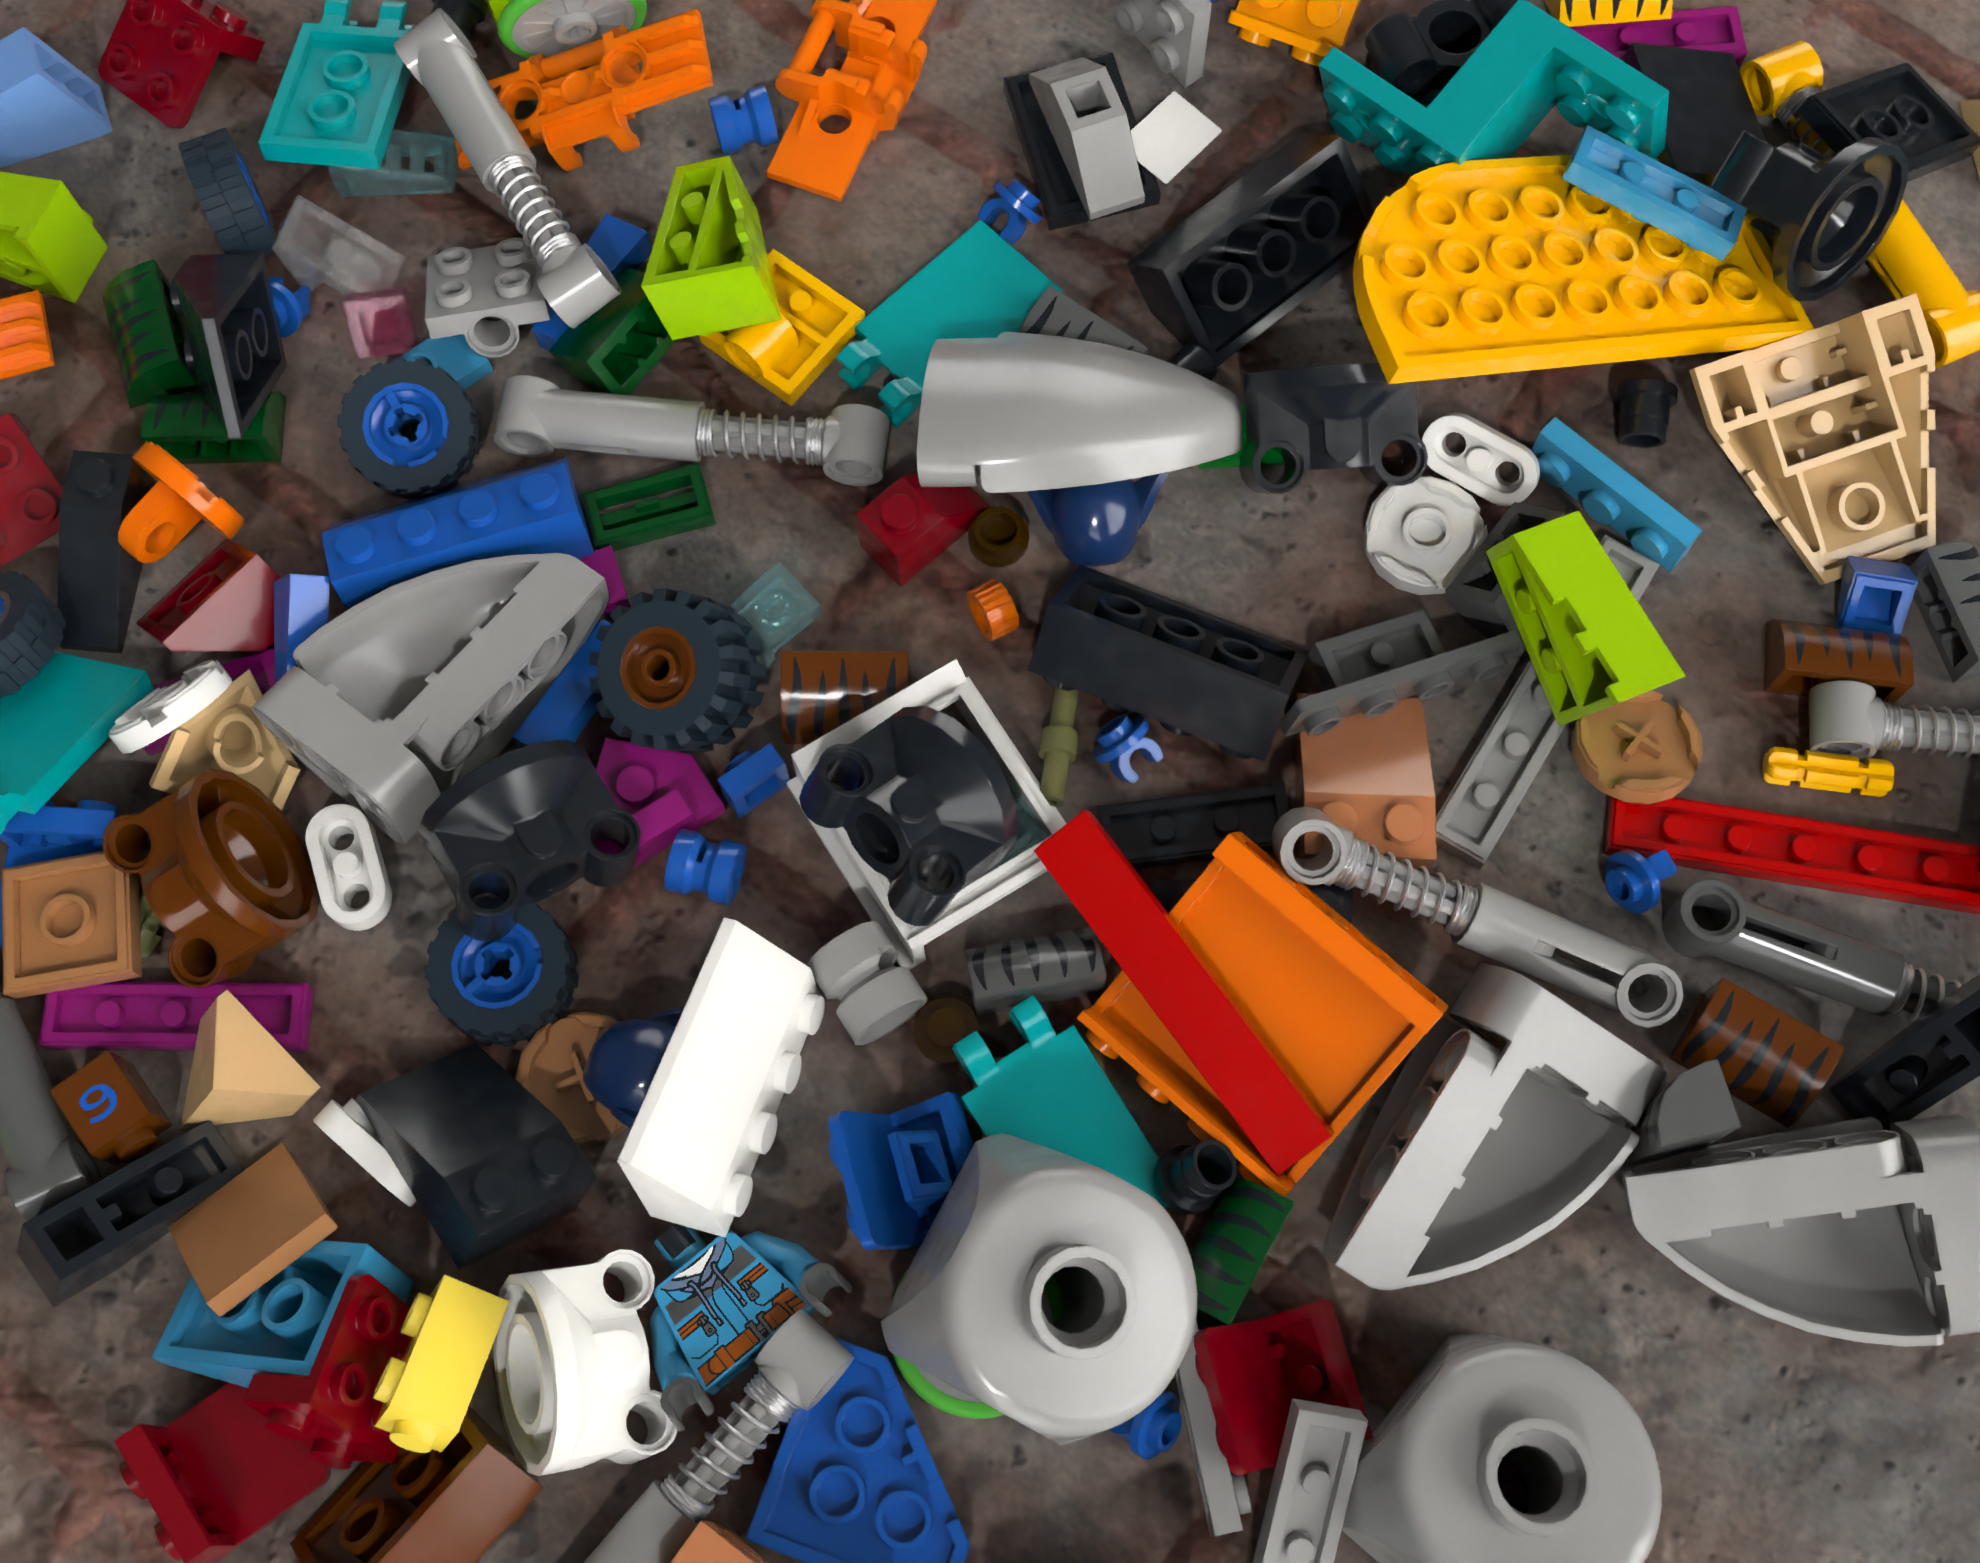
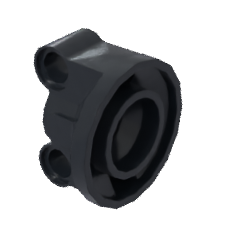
M1437 0L1425 7L1415 17H1411L1407 13L1391 15L1376 24L1368 33L1365 39V46L1368 52L1364 67L1427 108L1518 0Z
M1743 131L1709 187L1747 208L1745 217L1750 220L1749 225L1773 239V281L1785 294L1797 301H1815L1839 288L1861 268L1882 241L1902 201L1908 182V159L1899 146L1885 138L1866 137L1828 157L1802 142L1800 144L1787 142L1776 148L1762 139Z
M1379 363L1316 366L1244 374L1247 445L1240 458L1239 470L1244 483L1255 492L1282 494L1292 491L1301 483L1306 470L1359 467L1365 479L1374 485L1404 486L1420 478L1426 469L1428 454L1426 446L1418 433L1416 382L1388 384ZM1390 442L1398 445L1403 454L1402 466L1393 476L1386 472L1381 461L1382 451ZM1269 449L1279 452L1285 463L1284 473L1275 483L1267 481L1261 474L1260 469L1261 459Z
M928 706L903 707L853 743L836 744L827 748L821 754L808 776L799 797L801 808L811 821L825 828L843 827L848 834L852 846L860 857L876 872L888 877L892 881L887 894L889 906L898 918L913 926H928L936 922L958 892L985 874L1011 853L1019 832L1016 802L1003 770L981 740L960 722ZM832 783L839 785L844 790L835 787ZM920 880L927 882L933 889L926 887Z
M567 739L537 742L507 752L472 770L447 788L425 811L418 827L421 837L457 901L456 917L459 927L466 935L475 940L488 942L501 939L511 931L516 923L518 906L546 899L564 890L582 877L586 881L601 887H611L622 883L629 877L634 868L641 835L637 821L631 814L620 809L615 804L583 746ZM603 840L612 841L618 844L623 851L614 855L604 854L598 851L593 844ZM490 893L500 897L505 903L499 908L482 909L475 905L471 899L479 894Z

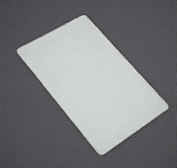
M1173 91L1131 130V136L1137 161L1163 183L1167 184L1211 143L1222 130L1177 92Z

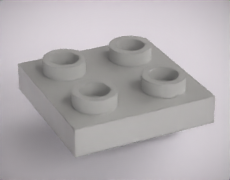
M1115 0L1114 15L1119 26L1127 35H1135L1150 51L1155 64L1160 70L1165 73H1171L1185 88L1203 76L1212 3L1209 0Z
M509 238L494 246L469 250L464 247H452L443 250L438 255L427 256L425 322L431 340L464 334L469 347L477 354L485 357L499 358L509 354L516 348L519 341V325L550 320V305L536 282L542 276L541 268L536 261L537 258L532 255L530 246L526 245L523 238ZM495 316L501 318V320L488 321L483 318Z

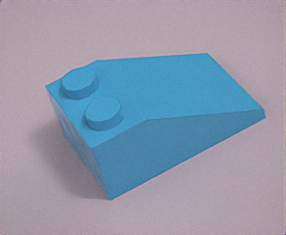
M322 1240L227 1313L219 1317L206 1304L193 1276H191L152 1358L162 1364L246 1388L249 1387L254 1374L309 1375L345 1285L352 1275H371L405 1303L415 1281L368 1244Z

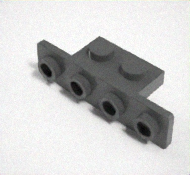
M1422 609L1317 642L1309 651L1308 656L1325 691L1297 700L1280 723V727L1285 736L1305 730L1308 736H1317L1340 725L1345 717L1362 712L1365 718H1372L1391 710L1399 703L1400 699L1417 694L1420 700H1427L1449 690L1454 685V682L1468 677H1472L1476 683L1486 681L1502 673L1508 667L1506 660L1522 643V640L1517 631L1514 630L1445 652L1425 610Z

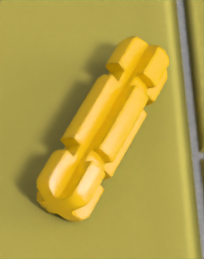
M1775 746L1765 753L1762 764L1763 780L1769 784L1790 786L1791 781H1796L1798 787L1851 793L1852 788H1857L1860 795L1876 797L1885 796L1887 792L1892 790L1894 784V765L1884 759L1866 757L1865 763H1861L1857 756L1805 750L1803 756L1798 755L1796 749Z

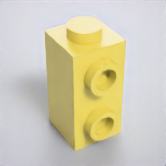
M447 1275L442 1277L430 1296L419 1292L401 1328V1333L411 1337L402 1360L394 1357L389 1359L373 1395V1399L384 1402L375 1427L390 1432V1440L409 1451L428 1453L433 1449L442 1452L459 1432L510 1301Z

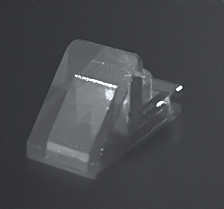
M300 195L295 197L272 246L274 252L300 287L303 285L310 287L311 293L321 283H325L374 312L379 311L385 306L406 258Z

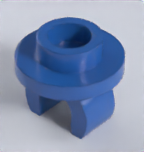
M1015 178L1008 186L997 180L992 188L1001 198L988 200L981 207L978 214L980 220L991 226L998 216L1007 213L1009 217L1008 224L999 236L1011 245L1019 241L1026 229V218L1036 225L1043 218L1035 210L1041 200Z
M275 276L270 278L269 282L281 337H288L300 328L303 317L311 311L310 287L303 285L298 291L291 293L283 286V278Z
M1125 714L1119 715L1106 723L1095 735L1099 743L1094 748L1092 755L1100 764L1110 762L1113 774L1123 782L1135 783L1139 780V777L1132 770L1129 763L1130 756L1136 749L1140 750L1148 762L1158 763L1163 758L1159 745L1152 739L1143 737L1149 729V724L1143 716L1129 719Z
M1666 849L1646 859L1633 850H1621L1611 855L1606 862L1605 886L1608 894L1617 904L1632 913L1641 914L1657 905L1660 898V881L1676 874L1679 870Z
M1164 1390L1153 1403L1131 1420L1109 1430L1121 1439L1128 1441L1132 1453L1146 1460L1152 1459L1160 1452L1169 1450L1179 1436L1182 1416L1179 1413L1178 1399L1175 1394Z

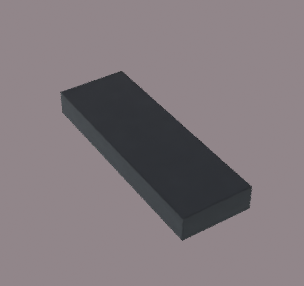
M1276 783L1096 806L1095 817L1133 868L1142 869L1212 860L1215 858L1212 853L1229 833L1237 831L1245 834L1266 853L1274 852L1271 841L1273 828L1280 817L1290 810L1285 783Z

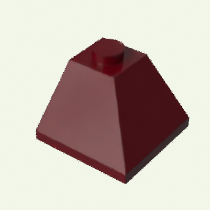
M225 539L147 611L136 624L170 651H265L271 644L274 646L273 582L281 578L256 553Z

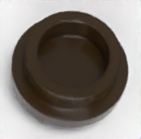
M992 507L977 515L972 521L968 531V544L972 554L983 564L992 567H1005L1014 564L1025 554L1029 544V531L1023 518L1016 512L1005 507Z
M948 997L935 999L927 1003L916 1016L913 1028L914 1039L920 1052L929 1060L939 1064L957 1063L959 1061L952 1051L953 1045L975 1031L979 1033V1022L974 1011L961 1000Z

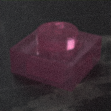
M406 287L346 294L343 306L357 359L406 353L419 344Z

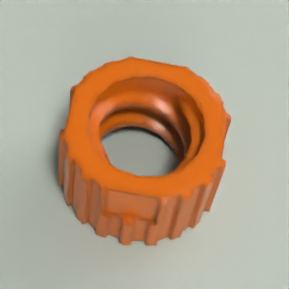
M991 579L967 591L966 599L969 611L980 632L988 641H994L1019 627V616L1013 599L1001 582Z

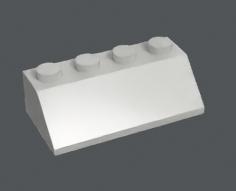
M723 919L617 1160L651 1217L725 1238L734 1216H742L749 1204L753 1188L752 1171L759 1154L765 1155L768 1153L774 1142L778 1123L775 1114L783 1094H790L798 1082L802 1063L800 1052L807 1035H814L818 1031L825 1009L824 997L819 993L811 968L737 920Z

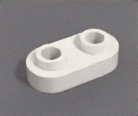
M1449 413L1432 422L1424 432L1422 441L1426 446L1428 454L1427 465L1436 473L1493 504L1510 506L1514 502L1520 503L1532 493L1538 484L1540 477L1539 462L1535 454L1528 447L1467 414ZM1456 432L1464 437L1466 441L1464 452L1453 453L1447 448L1446 437L1449 433ZM1512 462L1516 464L1520 471L1519 479L1515 482L1504 481L1499 475L1501 463Z
M348 804L327 806L312 817L305 835L306 846L322 906L325 912L343 928L354 931L372 928L385 918L392 903V891L375 828L368 818L354 806ZM354 834L353 843L347 849L336 850L337 840L342 835ZM361 891H369V900L363 907L351 908V900L355 894Z
M351 1098L342 1107L332 1099L313 1119L315 1124L393 1195L409 1207H412L417 1200L382 1142L373 1134L375 1131L358 1102Z

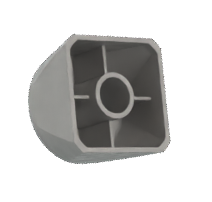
M1000 1133L975 1142L881 1320V1326L890 1352L1051 1441L1064 1446L1126 1422L1153 1403L1166 1389L1183 1360L1194 1332L1197 1315L1196 1276L1190 1253L1177 1225L1156 1199L1097 1166L1024 1139ZM1066 1267L1072 1281L1071 1301L1065 1313L1056 1322L1050 1324L1042 1311L1041 1295L1044 1285L1051 1275Z
M1481 1333L1447 1335L1372 1433L1373 1439L1367 1440L1363 1445L1342 1531L1378 1563H1643L1655 1542L1660 1522L1662 1502L1660 1471L1649 1435L1631 1404L1615 1387L1586 1364L1558 1350L1525 1341ZM1503 1457L1519 1469L1526 1481L1529 1502L1525 1514L1512 1508L1502 1496L1497 1481V1472Z

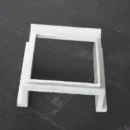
M957 659L792 753L791 757L797 776L786 782L788 789L801 808L799 799L801 789L819 757L827 748L836 744L853 743L903 707L928 706L941 711L955 703L976 737L981 740L1003 770L1009 787L1044 840L957 893L938 920L928 926L910 925L894 914L889 906L887 896L890 882L886 876L876 872L860 857L852 846L848 834L843 827L825 828L815 824L807 817L870 920L879 922L898 953L896 962L900 967H908L909 970L926 960L925 944L1047 872V868L1033 850L1066 825L1056 807L1050 806L1041 793L1039 781L969 676L965 677Z

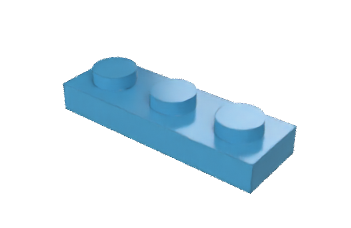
M1587 125L1577 140L1562 176V179L1577 186L1584 193L1597 196L1630 213L1635 219L1649 223L1684 241L1689 247L1703 251L1721 261L1725 259L1735 246L1747 208L1719 192Z
M1554 417L1539 433L1531 451L1539 462L1540 478L1553 487L1562 488L1583 505L1584 510L1593 520L1612 527L1631 542L1636 552L1660 564L1670 573L1685 557L1702 532V529L1558 418Z

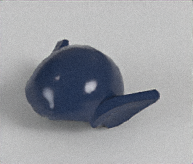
M1170 472L1145 476L1136 481L1128 479L1096 485L1027 492L1045 526L1053 534L1057 547L1069 561L1081 566H1107L1120 562L1130 553L1136 542L1138 530L1145 523L1156 496Z
M685 1006L663 1011L650 1019L636 1018L614 1022L603 1028L593 1043L583 1071L584 1084L598 1102L608 1108L615 1118L630 1129L635 1122Z

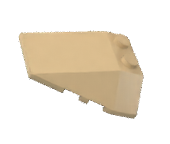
M1917 293L1754 350L1749 349L1689 370L1708 430L1819 585L1842 578L1847 556L1890 562L1936 545L1935 468H1929V431L1935 430V410L1929 409V373L1935 371V350Z

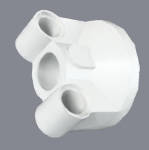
M619 1249L607 1254L594 1264L511 1274L500 1289L499 1297L510 1302L493 1343L496 1389L504 1427L514 1455L529 1474L541 1476L582 1468L601 1459H609L618 1464H633L666 1450L676 1437L678 1430L661 1408L660 1399L662 1393L650 1390L648 1345L644 1328L637 1314V1310L650 1299L653 1293L655 1276L650 1263L641 1254L633 1250ZM605 1273L617 1276L622 1282L625 1289L623 1302L611 1299L605 1292L603 1286V1276ZM630 1410L639 1413L646 1422L648 1429L644 1445L635 1442L627 1431L626 1418Z

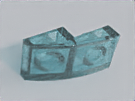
M780 562L760 577L730 605L735 609L734 615L745 617L753 626V629L747 636L760 639L764 652L756 656V662L766 665V670L776 663L774 652L822 615L820 604Z

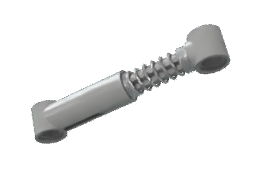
M438 8L394 42V48L406 67L427 90L486 190L496 193L497 197L501 198L503 207L509 211V217L516 223L519 233L523 234V240L526 245L530 246L532 255L537 258L536 261L541 268L542 276L536 282L541 293L557 315L569 327L574 329L621 294V288L597 253L586 243L581 245L576 235L569 232L570 225L562 220L563 214L561 210L554 208V199L547 196L548 189L540 184L541 178L536 174V159L474 60L477 57L475 50L450 16L444 10Z
M516 375L508 378L503 384L494 431V442L505 451L524 457L548 456L554 449L693 462L701 461L703 455L717 457L721 452H726L731 459L738 453H743L747 460L751 459L754 454L759 455L763 461L768 460L770 456H775L780 463L789 457L796 464H799L802 459H805L807 465L811 463L812 466L814 464L818 466L820 464L823 466L826 476L839 483L852 486H868L882 480L890 420L881 410L862 404L837 406L831 411V415L827 416V419L823 420L820 418L818 420L817 417L815 419L808 417L806 423L794 422L795 418L793 415L789 421H779L777 414L773 416V420L762 419L761 413L757 414V418H746L744 411L740 414V417L729 416L728 410L722 416L717 415L715 409L710 410L708 408L706 410L704 401L565 390L540 377Z
M1839 680L1825 682L1814 686L1808 693L1809 751L1857 756L1860 761L1866 759V757H1872L1877 750L1896 752L1902 746L1908 747L1912 754L1918 748L1926 750L1929 756L1934 754L1936 750H1942L1947 758L1953 752H1960L1964 759H1967L1972 753L1978 754L1980 758V716H1977L1980 715V710L1970 715L1964 708L1957 709L1952 713L1950 708L1946 706L1939 708L1936 712L1928 704L1922 706L1919 710L1911 703L1901 707L1896 701H1882L1880 697L1876 696V690L1873 686L1857 681Z
M1306 806L1291 809L1280 817L1273 828L1271 837L1273 851L1288 875L1299 883L1312 886L1319 884L1330 886L1335 883V886L1340 885V888H1345V890L1355 886L1361 889L1362 897L1368 893L1376 895L1378 904L1388 900L1394 903L1395 911L1400 910L1401 907L1409 909L1411 918L1420 914L1427 917L1428 925L1433 924L1435 921L1442 923L1444 932H1449L1452 942L1618 1012L1637 1026L1647 1028L1660 1026L1672 1019L1681 1007L1684 995L1682 982L1677 974L1644 948L1628 946L1481 882L1468 886L1467 884L1461 885L1459 880L1447 883L1442 873L1430 876L1426 866L1414 869L1409 859L1396 861L1393 852H1386L1383 855L1379 854L1376 845L1372 844L1369 846L1367 841L1359 840L1358 837L1354 838L1352 831L1334 824L1329 816L1319 809ZM1311 831L1324 834V846L1318 855L1305 860L1293 856L1294 843L1299 836ZM1555 948L1600 966V972L1554 953ZM1651 974L1652 982L1647 992L1640 997L1629 998L1628 991L1632 982L1641 975Z
M803 1309L798 1310L777 1330L757 1355L755 1363L758 1365V1374H755L754 1379L750 1380L751 1383H747V1387H744V1392L747 1395L739 1404L731 1402V1407L734 1410L726 1419L718 1417V1422L721 1425L713 1434L705 1432L707 1441L700 1449L692 1447L694 1456L687 1464L679 1462L681 1471L678 1475L668 1474V1478H665L664 1482L655 1479L583 1563H670L700 1521H704L703 1518H706L707 1514H710V1510L714 1509L713 1498L716 1495L727 1494L726 1483L730 1479H740L741 1473L739 1468L743 1464H753L754 1457L752 1453L755 1449H766L767 1442L765 1438L769 1433L779 1434L780 1427L778 1423L780 1421L788 1422V1418H792V1414L796 1413V1409L802 1408L808 1411L814 1407L845 1373L854 1360V1356Z

